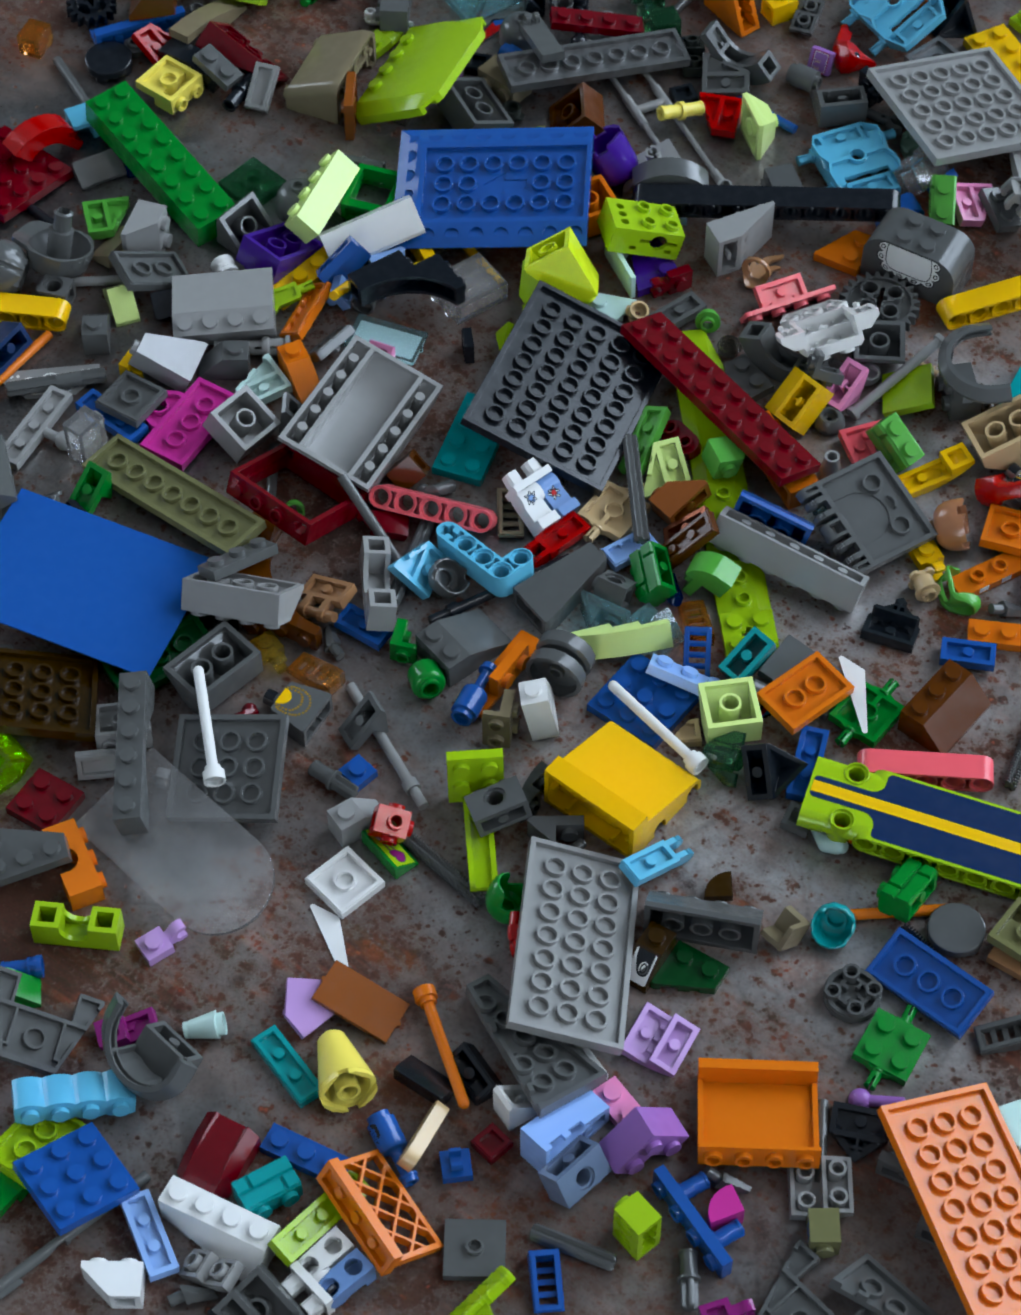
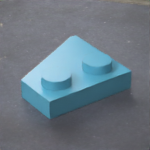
M427 541L390 564L387 570L424 600L429 598L432 593V588L428 582V572L435 561L447 556L430 541Z

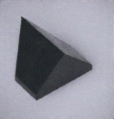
M943 0L947 18L931 31L936 37L964 38L977 33L968 0Z
M770 743L741 745L748 801L775 799L800 774L808 763Z

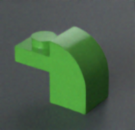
M700 551L694 555L685 572L684 579L686 583L682 591L691 596L703 586L720 598L732 588L742 567L722 554L713 551Z

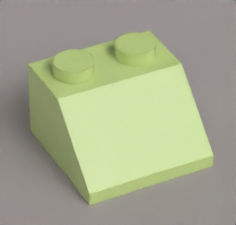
M752 676L698 683L701 724L707 747L761 740L763 718Z

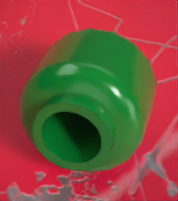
M418 660L408 670V681L413 693L418 698L431 699L438 696L444 690L446 679L441 667L435 660Z

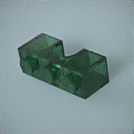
M630 0L631 4L636 6L637 16L643 17L645 32L676 28L681 37L682 20L674 5L665 7V0Z

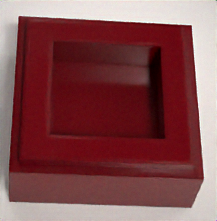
M493 1122L470 1141L471 1146L490 1165L494 1164L513 1147V1141Z

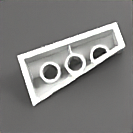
M174 1175L158 1198L161 1216L189 1240L192 1239L202 1250L213 1251L219 1258L238 1260L245 1266L244 1271L239 1277L240 1281H243L260 1264L263 1263L268 1267L275 1255L267 1245L281 1231L280 1225Z

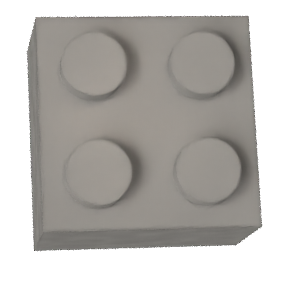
M245 385L210 412L202 426L231 458L238 463L270 438L281 422L257 395Z

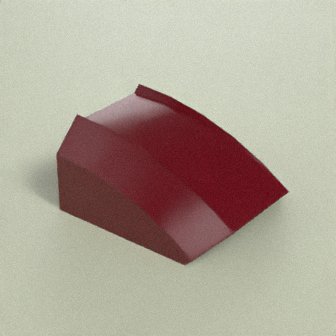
M217 1111L207 1112L186 1149L177 1174L179 1178L222 1198H230L232 1195L231 1182L245 1175L260 1151V1137L249 1127H245L219 1114Z

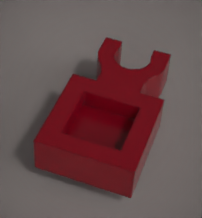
M689 264L666 271V276L650 279L653 288H650L649 292L653 298H657L665 292L671 295L685 291L692 287L693 270Z

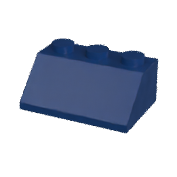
M744 489L733 508L804 545L815 526L814 523L807 521L803 517H799Z

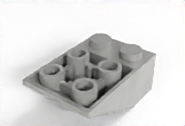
M774 201L706 223L704 258L716 277L739 270L744 260L748 256L752 257L772 237Z

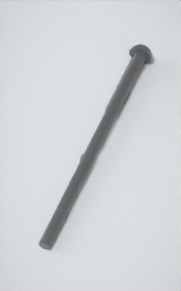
M145 1170L133 1178L140 1188L151 1180ZM109 1211L62 1236H56L0 1278V1301L24 1283L21 1278L45 1261L60 1245L65 1242L66 1246H68L72 1239Z

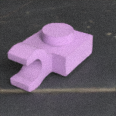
M177 919L164 932L158 926L134 940L136 947L150 967L175 952L173 944L188 936V933L185 931L186 926L181 919Z

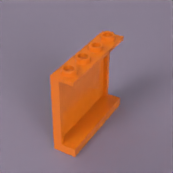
M699 1058L697 1072V1164L709 1166L733 1165L739 1167L760 1166L774 1169L780 1167L803 1170L819 1169L822 1149L819 1145L818 1062Z

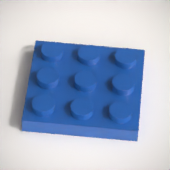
M642 654L632 655L587 703V711L606 723L613 721L656 750L664 740L609 690L608 683L613 680L617 681L671 732L699 702V696L645 673L650 659Z
M93 1122L13 1162L14 1172L59 1236L119 1206L124 1201L140 1193V1187Z

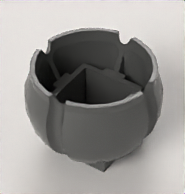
M0 239V292H21L30 268L29 260L19 245L7 239Z

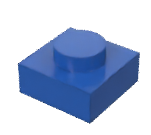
M360 754L356 755L339 769L343 777L359 787L358 792L378 777L377 770Z

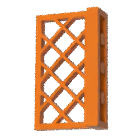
M378 1149L342 1161L338 1157L330 1159L316 1177L381 1277L390 1274L397 1266L436 1253L444 1246ZM373 1160L380 1173L366 1168V1163ZM346 1169L358 1174L357 1181L351 1178ZM366 1177L378 1182L377 1188L374 1189L363 1184V1178ZM383 1185L392 1188L396 1198L382 1192ZM362 1193L375 1198L374 1204H369ZM380 1201L394 1206L393 1214L379 1208ZM399 1210L408 1212L412 1217V1222L399 1217ZM379 1218L391 1222L390 1230L383 1226ZM398 1225L409 1230V1238L396 1233V1226ZM416 1234L425 1237L430 1245L426 1246L415 1241ZM396 1243L408 1247L407 1253L402 1254Z

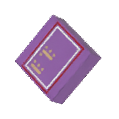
M814 45L811 49L807 66L819 70L821 75L828 77L831 74L836 53Z

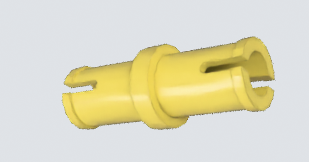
M701 100L689 103L678 101L673 105L658 106L656 115L659 121L669 119L685 120L687 117L703 116L705 105Z

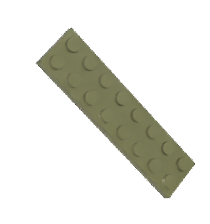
M120 434L115 435L81 464L83 471L88 461H92L111 472L113 490L220 555L229 552V549L250 543L251 539L256 538L267 528L266 522L262 518Z

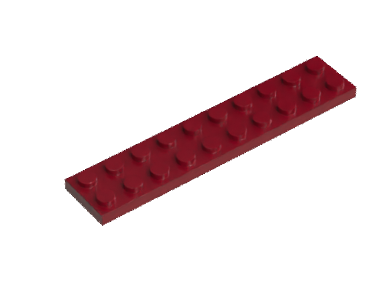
M662 312L621 325L620 334L779 487L819 472L821 463Z

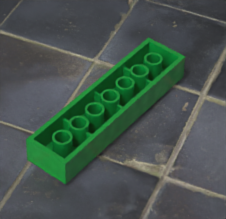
M123 81L86 101V121L160 204L166 205L167 213L197 247L216 238V219L235 203L126 81Z

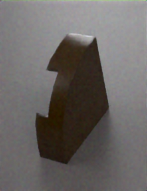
M731 871L720 873L709 881L705 889L704 900L733 901Z

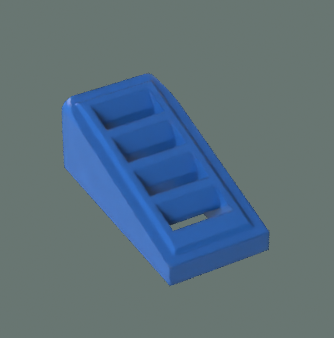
M684 627L683 666L705 669L703 675L710 677L712 627ZM690 635L706 636V641L690 640ZM689 647H705V652H689ZM689 658H705V663H689Z
M559 1248L528 1251L527 1260L533 1314L565 1312ZM552 1262L553 1267L536 1268V1263ZM554 1273V1279L537 1280L538 1274ZM555 1285L556 1291L538 1292V1286ZM539 1298H557V1303H539Z

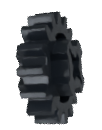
M116 0L66 1L67 16L71 18L72 23L77 22L78 27L85 24L87 29L91 25L99 28L100 23L107 25V19L114 20V14H117Z

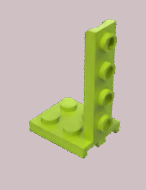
M503 748L446 752L449 803L463 802L470 892L487 891L493 879L498 875L494 832L480 838L464 796L504 779Z

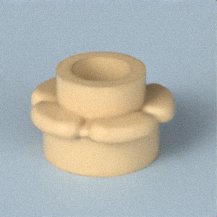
M635 301L626 307L625 314L631 322L649 315V307L643 301Z

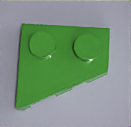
M129 196L82 202L87 232L93 240L115 236L130 206Z

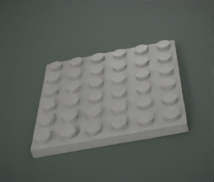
M991 47L868 68L867 78L934 166L1021 150V84Z

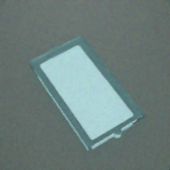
M359 313L352 326L355 333L345 340L344 346L346 347L356 334L368 342L372 339L394 346L395 358L405 364L414 366L419 354L423 352V346L428 338V333Z

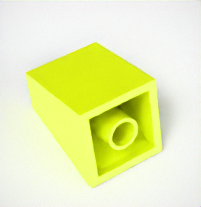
M571 227L526 249L524 270L536 280H541L585 304H589L598 296L599 274Z

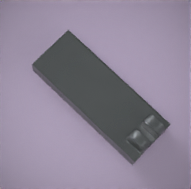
M533 12L532 19L529 13L524 14L523 21H519V31L542 63L563 60L565 51L544 23L539 12Z

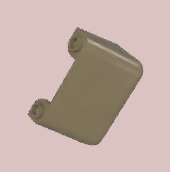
M356 30L323 34L316 38L312 50L291 83L285 86L283 97L286 98V109L339 124L343 117V113L339 112L341 99H344L347 72H355L357 75L361 67L372 70L376 64L375 33L368 30Z

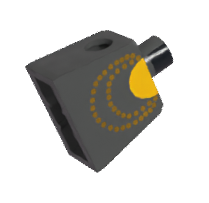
M295 682L289 683L282 693L268 689L263 697V703L271 707L270 714L288 715L290 718L288 736L304 747L307 746L333 710L332 694Z

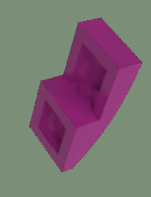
M152 1007L126 1017L122 1016L117 1030L118 1048L136 1043L145 1025L158 1022L156 1011ZM102 1019L93 1024L99 1048L104 1050L101 1034Z

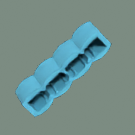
M112 1070L104 1072L85 1071L73 1075L53 1074L43 1078L29 1076L11 1081L14 1122L18 1124L34 1125L44 1120L65 1122L74 1117L92 1120L105 1114L123 1117L136 1110V1095L117 1079Z

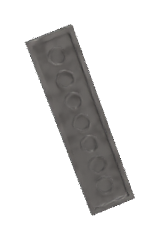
M676 28L563 44L561 47L565 51L564 59L542 63L532 49L497 54V64L510 93L690 66L691 58Z

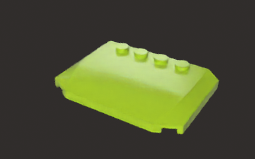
M483 17L410 27L406 34L400 38L397 47L391 51L390 57L379 68L378 74L369 82L368 88L357 102L356 118L360 125L424 116L427 113L425 108L429 104H438L444 99L485 38L486 33L483 27H486V22Z

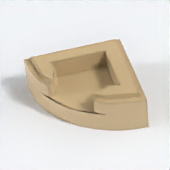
M699 718L688 720L675 734L687 747L702 746Z

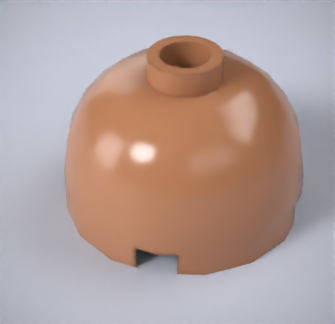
M964 498L944 501L937 506L933 514V520L929 521L938 533L936 536L938 544L949 551L970 550L971 541L967 542L966 534L970 533L967 508L966 505H963Z

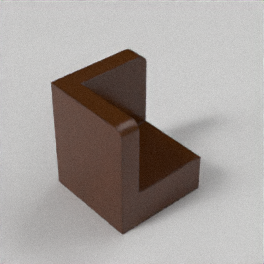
M412 449L396 462L386 475L395 486L410 489L427 475L430 467L415 449Z

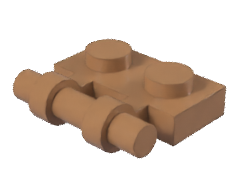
M313 574L304 585L301 595L303 600L297 604L295 611L306 619L313 617L318 622L335 623L338 620V613L333 612L334 608L343 610L358 590L354 583ZM316 603L321 604L318 608L314 607Z

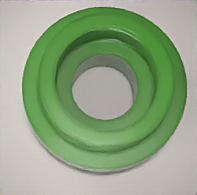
M704 309L696 316V327L706 333L715 332L720 327V316L713 309Z

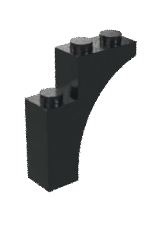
M398 250L348 274L349 292L361 307L376 300L400 294L431 295L447 300L456 306L465 302V290L467 289L465 281L454 273L451 264L448 261H444L438 253L413 265L409 257L406 258Z

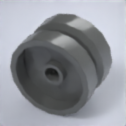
M551 629L545 631L540 637L536 650L531 654L526 664V673L530 680L546 678L553 688L555 696L573 697L581 691L586 681V676L595 664L596 655L592 647L579 636L565 630Z

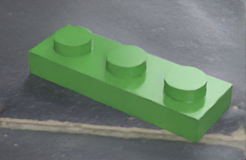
M645 406L633 432V435L635 434L638 438L642 476H644L648 468L653 443L660 440L671 415L668 407ZM624 455L618 466L622 474H626Z

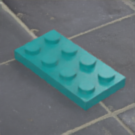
M467 392L432 465V474L481 487L500 445L460 424L476 395Z

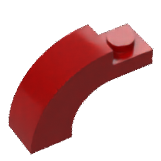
M41 114L18 125L2 143L16 157L32 162L35 156L49 145L59 143L79 150L84 142L77 136L78 132L74 131L60 115Z

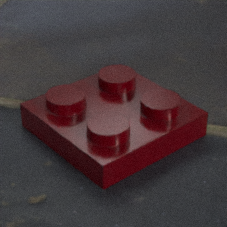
M39 767L5 808L7 814L37 831H42L44 828L68 820L85 800V793Z

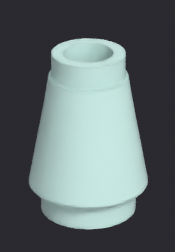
M213 1010L182 1023L185 1039H221V1036L228 1033L227 1021L223 1011L217 1012Z

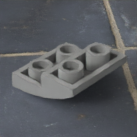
M821 1155L819 1167L820 1182H815V1168L803 1170L787 1167L789 1220H806L808 1208H839L840 1218L854 1215L851 1157Z

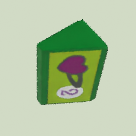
M369 828L361 832L362 842L395 879H398L419 865L418 861L402 843H397L396 846L386 845L380 842V838L369 836Z

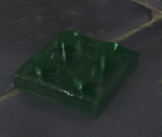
M252 157L219 181L218 184L236 202L253 191L263 206L276 196L281 185L287 180L255 157Z

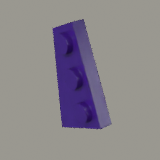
M658 237L649 241L652 247L662 246ZM630 254L636 276L637 297L650 294V288H653L650 279L666 276V271L677 268L673 260Z

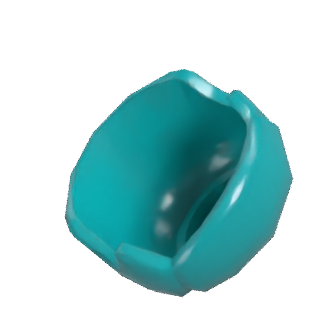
M836 902L822 905L816 910L811 920L812 938L819 946L829 950L844 947L855 932L856 919L854 913L847 906Z

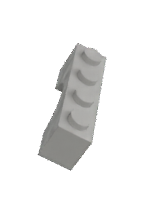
M362 536L359 567L366 631L393 632L397 601L395 589H390V571L387 570L391 560L389 537Z

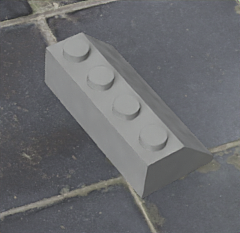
M199 572L182 578L181 610L191 611V615L206 616L208 614L214 615L215 619L221 621L236 619L243 625L258 623L264 624L266 629H279L281 625L291 621L304 590V584L237 572L215 582L199 576Z

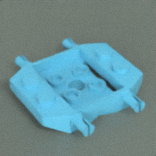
M849 0L851 13L841 21V24L851 26L856 20L860 19L879 39L877 43L869 48L871 54L876 56L887 47L908 52L947 17L943 0H928L926 4L903 24L892 31L893 27L898 26L908 14L918 9L925 0H900L896 4H889L891 0Z
M857 122L812 135L809 153L796 156L798 166L814 163L827 183V187L895 189L901 193L903 175L917 170V164L914 160L903 164L896 152L889 148L887 140L896 138L894 128L882 132L878 124ZM857 156L862 159H854L852 157ZM883 169H888V170H889V171H887V172H883V173L877 174L880 170H883ZM867 174H872V175H873V176L866 177V178H863V179H860V180H856L857 177H860V176H863V175H867Z

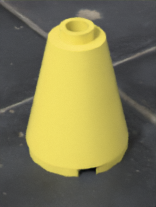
M332 1029L324 1032L317 1041L318 1096L323 1107L331 1112L345 1113L349 1112V1107L358 1105V1108L365 1106L374 1098L378 1090L375 1075L343 1031Z

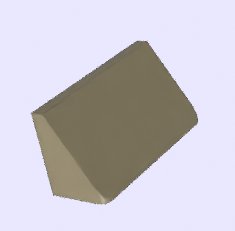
M119 226L115 236L104 241L94 252L92 260L109 269L113 266L108 257L111 251H123L120 234L124 226Z

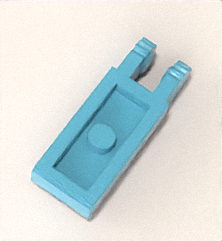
M677 835L666 841L663 839L622 859L618 867L636 888L688 862L694 852L688 848L675 853L673 850L683 843V839Z

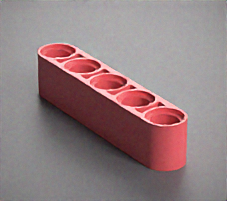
M381 484L374 486L369 492L370 503L378 509L440 524L448 521L454 522L464 530L485 533L493 530L498 522L496 513L489 508L399 486ZM381 489L388 493L386 503H382L378 498V493ZM406 495L413 499L411 509H407L403 504V499ZM431 501L438 505V513L436 515H432L428 511V505ZM456 507L460 508L464 513V517L460 522L453 517V511ZM481 513L487 515L489 519V524L486 528L481 527L478 523V517Z
M873 748L862 749L857 753V762L864 764L869 769V772L872 773L878 770H886L952 791L987 792L994 787V762L991 757L985 755Z

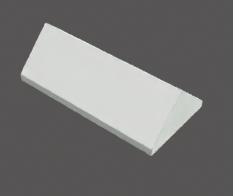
M407 195L325 230L319 234V237L328 257L349 236H352L373 255L422 235L426 231L412 197Z

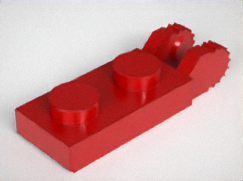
M572 511L534 537V540L523 548L530 550L533 556L539 549L542 551L533 559L534 568L547 563L550 559L552 560L583 539V536L591 529V526L576 512Z

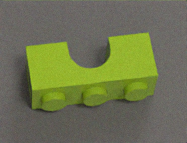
M36 900L30 921L34 943L120 951L125 927L120 908L92 906L91 915L77 916L69 913L65 909L64 903Z

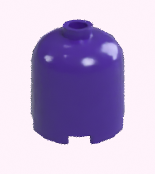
M615 124L603 127L604 132L597 136L594 134L592 172L595 176L602 174L609 187L623 186L627 180L632 179V168L637 166L639 161L620 126Z

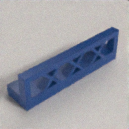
M177 6L176 15L130 22L128 19L89 30L94 45L106 41H115L123 44L126 39L132 37L133 33L150 23L169 33V28L185 17L186 14L183 6Z

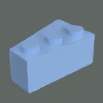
M590 1090L542 1118L537 1116L520 1128V1156L539 1172L579 1135L590 1139L609 1121L610 1107Z

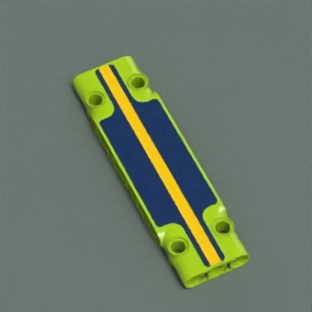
M818 756L798 815L797 826L820 833L821 831L826 832L828 839L834 842L846 843L851 840L855 849L869 855L901 865L907 859L913 858L921 862L922 865L926 864L935 868L938 872L937 876L1013 900L1021 897L1020 811L890 771L878 770L872 773L862 763L854 762L846 765Z

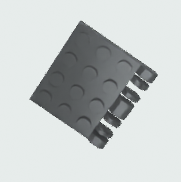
M881 451L801 489L795 495L800 504L805 505L804 508L807 513L814 512L825 505L827 511L817 515L813 522L816 526L825 524L819 529V532L829 546L839 543L832 549L836 556L843 554L852 547L855 549L856 553L845 558L842 564L864 575L936 539L938 535Z

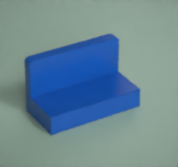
M349 236L316 271L317 277L324 283L331 282V284L334 276L341 274L348 280V274L360 269L371 258V254L352 236Z

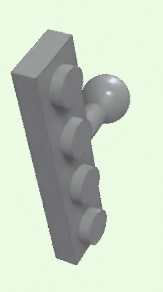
M53 385L48 387L5 442L11 469L19 471L44 437L54 441L57 448L62 451H68L74 447L75 436L70 431L63 430L57 432L52 430V427L73 402L72 393Z

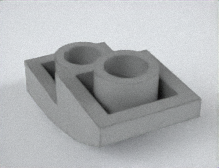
M194 1248L185 1258L184 1265L178 1275L200 1286L230 1293L244 1271L245 1266L238 1260L219 1258L213 1251Z

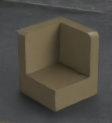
M790 905L783 909L774 925L763 928L760 934L778 951H783L798 946L811 923Z

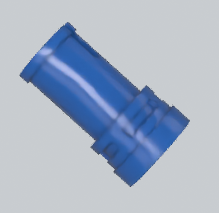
M42 955L27 957L24 960L1 961L0 963L2 967H9L37 978H44L45 976Z

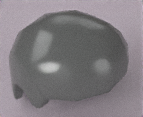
M448 557L435 561L428 572L429 585L438 596L444 598L457 597L463 594L470 586V582L466 580L467 570L460 566L456 560Z

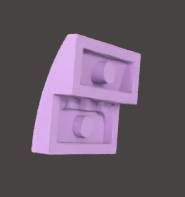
M646 1002L625 1037L622 1055L655 1072L673 1078L698 1035L700 1028L676 1013L671 1017L654 1005Z

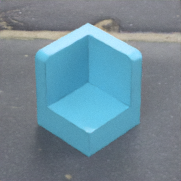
M85 103L64 109L66 122L74 131L89 127L93 137H99V134L86 121Z

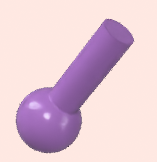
M863 1088L852 1090L848 1096L849 1104L868 1108L905 1101V1097L871 1095Z

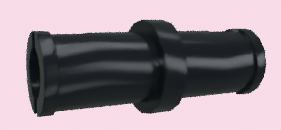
M247 72L244 78L231 88V93L222 102L224 109L234 112L238 105L246 100L253 72Z

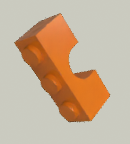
M72 818L42 829V831L64 833L67 837L73 861L70 863H74L76 866L72 870L60 874L72 910L76 911L105 900L103 888L108 886L103 872H97L95 869V865H98L93 849L87 850L85 843L89 841L84 827L78 828L75 819Z

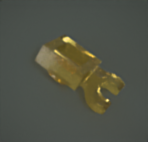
M270 629L249 641L261 651L263 666L270 662L279 675L289 670L285 664L287 658L284 655V646Z

